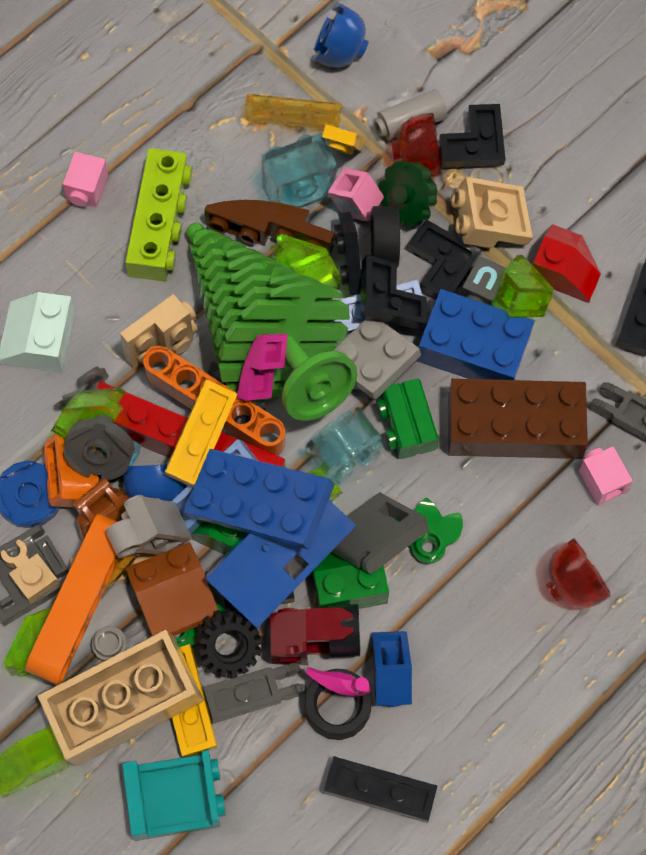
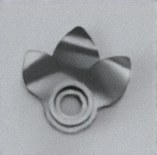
M97 366L84 373L76 381L80 387L76 391L63 395V399L53 405L54 408L60 409L67 405H72L81 395L86 393L92 396L99 382L106 383L105 380L109 377L105 368L100 369Z

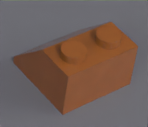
M190 542L125 568L134 595L152 636L164 630L175 636L195 628L199 624H204L203 619L207 615L210 619L215 616L213 611L218 610L201 564Z

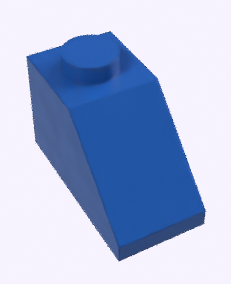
M407 631L372 632L376 706L398 707L400 705H411L412 664Z

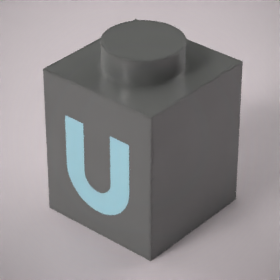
M479 256L462 287L461 296L494 306L506 283L509 269Z

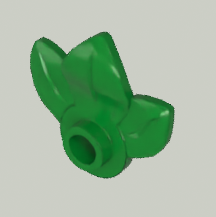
M424 498L414 511L426 517L429 531L409 546L412 547L414 556L420 562L432 564L438 562L444 556L447 546L458 541L463 528V519L461 513H451L442 517L434 503L430 499ZM425 543H431L434 545L435 550L426 552L422 546Z

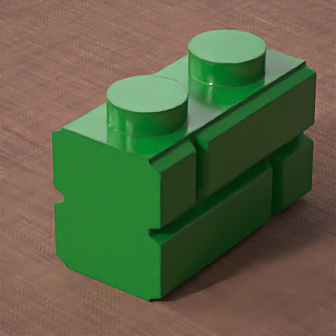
M417 378L405 381L402 384L390 385L381 394L380 400H376L380 419H387L390 430L385 431L389 449H396L399 459L435 451L438 448L439 437L421 380Z

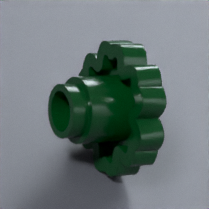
M398 161L393 163L392 166L385 169L386 180L380 181L378 185L379 190L384 196L380 203L386 206H398L400 225H420L423 221L430 218L431 211L429 207L437 204V185L430 179V170L418 161L409 163L407 161Z

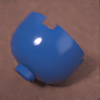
M337 2L332 8L337 13L333 20L328 17L326 18L313 49L319 51V53L312 55V59L328 67L343 68L352 63L356 56L362 58L369 41L364 39L366 27L360 15Z
M167 465L129 466L122 475L124 491L129 498L143 495L144 497L159 498L171 502L188 485L164 475L163 473Z

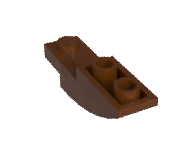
M232 200L208 204L204 210L206 225L212 230L221 234L229 233L235 235L247 244L254 245L257 243L265 246L269 236H271L279 243L285 245L293 244L304 248L309 254L315 256L324 255L326 257H330L334 248L335 232L310 224L309 210L293 205L263 200Z

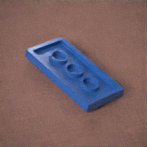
M210 449L183 512L191 518L309 550L335 484L329 478Z

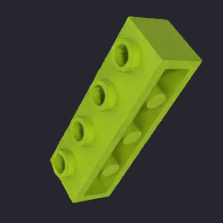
M148 148L125 262L128 277L166 282L168 271H174L176 251L172 250L174 241L179 242L181 238L182 223L178 222L179 214L186 211L187 194L183 193L185 185L191 184L193 166H188L187 153Z

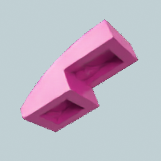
M261 334L256 337L243 366L237 398L246 401L272 398L274 369L284 368L288 334Z

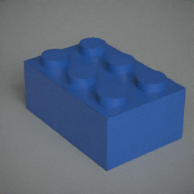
M440 289L419 344L421 356L417 359V362L467 379L515 380L535 320Z

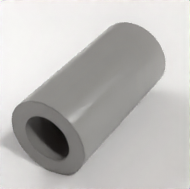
M434 89L377 112L374 126L380 138L385 137L387 141H392L447 119L446 105L439 91Z

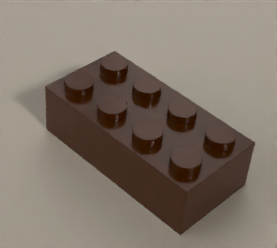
M451 378L448 392V456L583 458L588 446L586 382Z

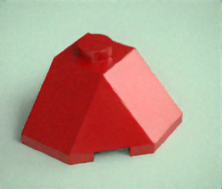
M552 224L544 236L534 259L529 280L589 303L601 273L583 236Z

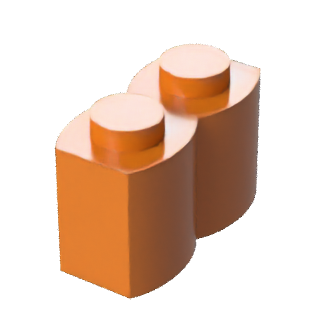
M54 434L45 442L44 460L48 473V499L53 507H74L72 503L101 481L98 475L93 473L89 477L81 475L68 464L63 452L66 434ZM93 446L92 449L94 451L98 450L96 446Z

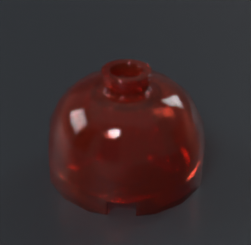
M424 113L412 116L402 123L398 129L397 140L392 141V152L394 160L407 161L408 163L420 162L430 170L431 177L442 174L434 114Z
M575 538L562 545L551 556L547 568L551 581L546 586L557 602L563 599L571 607L586 609L600 604L611 597L600 573L586 557V552Z

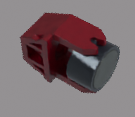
M358 604L328 605V608L300 610L283 608L279 609L278 613L270 614L271 658L275 664L298 663L299 665H308V655L330 654V658L360 657Z

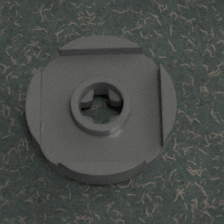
M96 415L93 419L80 420L70 427L64 442L65 449L63 452L68 464L81 475L89 477L93 473L95 475H102L100 480L103 478L112 480L122 476L127 471L135 451V444L122 428L113 423L110 417ZM93 446H98L104 449L105 452L101 450L94 451L92 448Z

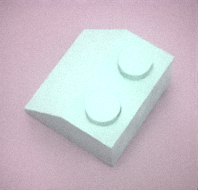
M37 292L10 301L0 345V364L63 373L75 317L71 296Z

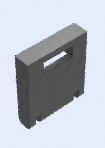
M379 492L347 516L356 527L331 552L357 568L362 566L364 571L372 574L429 531L426 517ZM389 515H391L392 517H394V518L400 520V522H398L397 520H395V519L389 517Z
M41 525L34 526L0 546V580L10 595L0 601V621L3 626L8 625L57 596L66 577L61 580L58 579L69 572L48 535L35 543L34 540L45 533ZM18 539L25 543L29 551V559L38 553L59 582L57 586L31 604L9 575L16 568L8 567L1 557V551L3 550L10 557L19 555L20 550L16 544Z

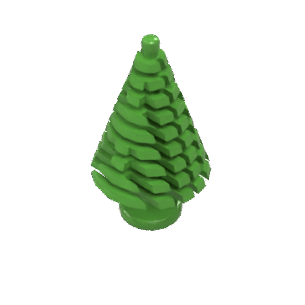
M200 223L191 224L186 230V236L193 243L190 244V252L195 262L201 298H204V309L208 310L205 313L207 321L210 323L208 328L213 336L211 340L215 348L214 351L222 382H240L246 357L258 335L285 333L288 334L284 368L274 369L272 398L250 401L260 402L282 397L284 409L294 419L302 421L318 419L334 411L354 389L358 376L355 363L345 353L333 351L339 345L335 341H343L345 339L348 327L342 322H331V320H350L349 306L340 300H332V298L344 297L335 288L325 285L314 278L296 274V271L271 257L264 256L256 250L246 248V245L235 242L233 239L223 236L215 230L205 229ZM226 383L227 387L238 393L239 383Z

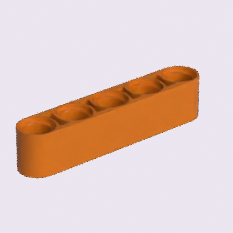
M154 346L147 350L143 357L148 381L191 410L206 379L233 391L166 347ZM164 362L167 364V367L162 370L152 369L155 363ZM184 380H192L195 382V384L189 388H182L179 386V384ZM236 396L222 430L237 439L275 455H280L285 448V428L283 423L251 401H246ZM239 415H246L251 418L245 424H238L234 421ZM266 433H275L279 438L273 442H266L262 439V436Z
M101 514L95 516L28 657L25 672L56 685H59L64 679L119 561L106 533L107 528L118 521Z

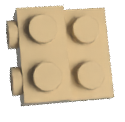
M465 177L460 186L453 191L451 204L453 208H458L459 213L455 228L458 234H462L464 244L493 248L498 241L528 245L533 239L523 186Z
M172 294L120 332L125 360L134 369L138 365L143 364V357L146 351L154 346L166 347L177 355L186 351L193 341V334L198 331L193 321L196 317L193 308L186 301L181 303Z

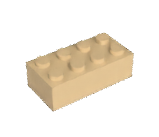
M167 630L38 695L65 760L75 766H79L205 701L176 638Z

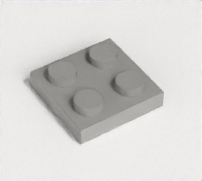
M369 317L333 350L345 353L355 363L358 375L355 386L374 400L421 356L420 349L383 321Z

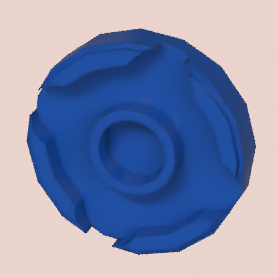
M27 460L13 464L1 474L0 513L6 521L17 527L33 528L36 525L46 524L56 516L61 507H53L49 503L47 492L48 473L45 464Z

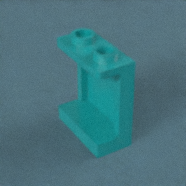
M209 750L202 751L201 755L138 765L137 761L122 763L131 836L134 841L220 827L219 817L226 816L223 794L216 795L214 781L221 780L218 759H210Z

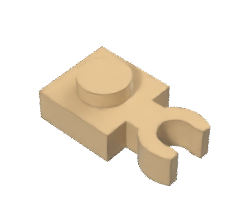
M18 539L16 544L20 550L19 555L10 557L3 550L1 551V557L8 567L16 568L9 575L31 604L57 586L59 582L38 553L29 559V551L25 543Z

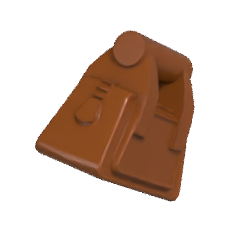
M105 478L72 503L79 513L76 522L82 542L97 514L118 522L123 520L121 514L126 511L124 502L130 498L123 491L113 488Z

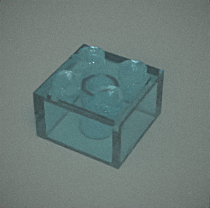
M322 133L313 136H302L292 144L284 147H273L261 155L262 187L269 201L303 208L330 197L327 192L336 180L337 163L325 139L322 137Z

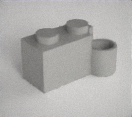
M137 495L125 501L126 511L121 514L123 520L112 524L106 530L118 558L128 557L136 552L158 555L181 546L192 539L175 502L144 497L143 495Z

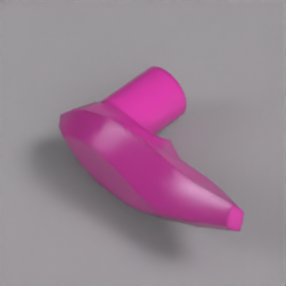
M307 667V675L336 693L347 696H362L372 691L369 687V681L364 677L356 678L341 672H324Z

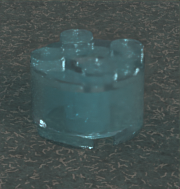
M356 407L353 414L349 410L324 427L319 432L322 439L316 445L311 439L305 446V449L326 477L331 481L335 480L340 485L354 474L352 470L358 463L362 461L366 466L381 454L379 450L384 447L382 444L384 439L361 409Z

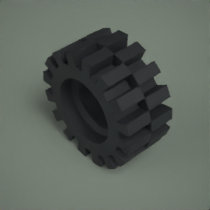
M225 608V613H221L219 610L213 611L215 616L210 619L207 615L203 619L205 625L199 624L196 629L199 633V636H195L194 639L197 645L195 647L197 654L208 670L213 674L217 672L220 677L226 678V673H229L232 678L238 677L237 671L239 670L243 674L247 673L249 670L246 666L250 663L254 667L257 663V660L254 658L255 655L260 656L262 652L259 645H262L260 632L238 610H236V613L231 608ZM226 631H234L241 637V644L238 650L229 655L217 652L215 647L217 638Z

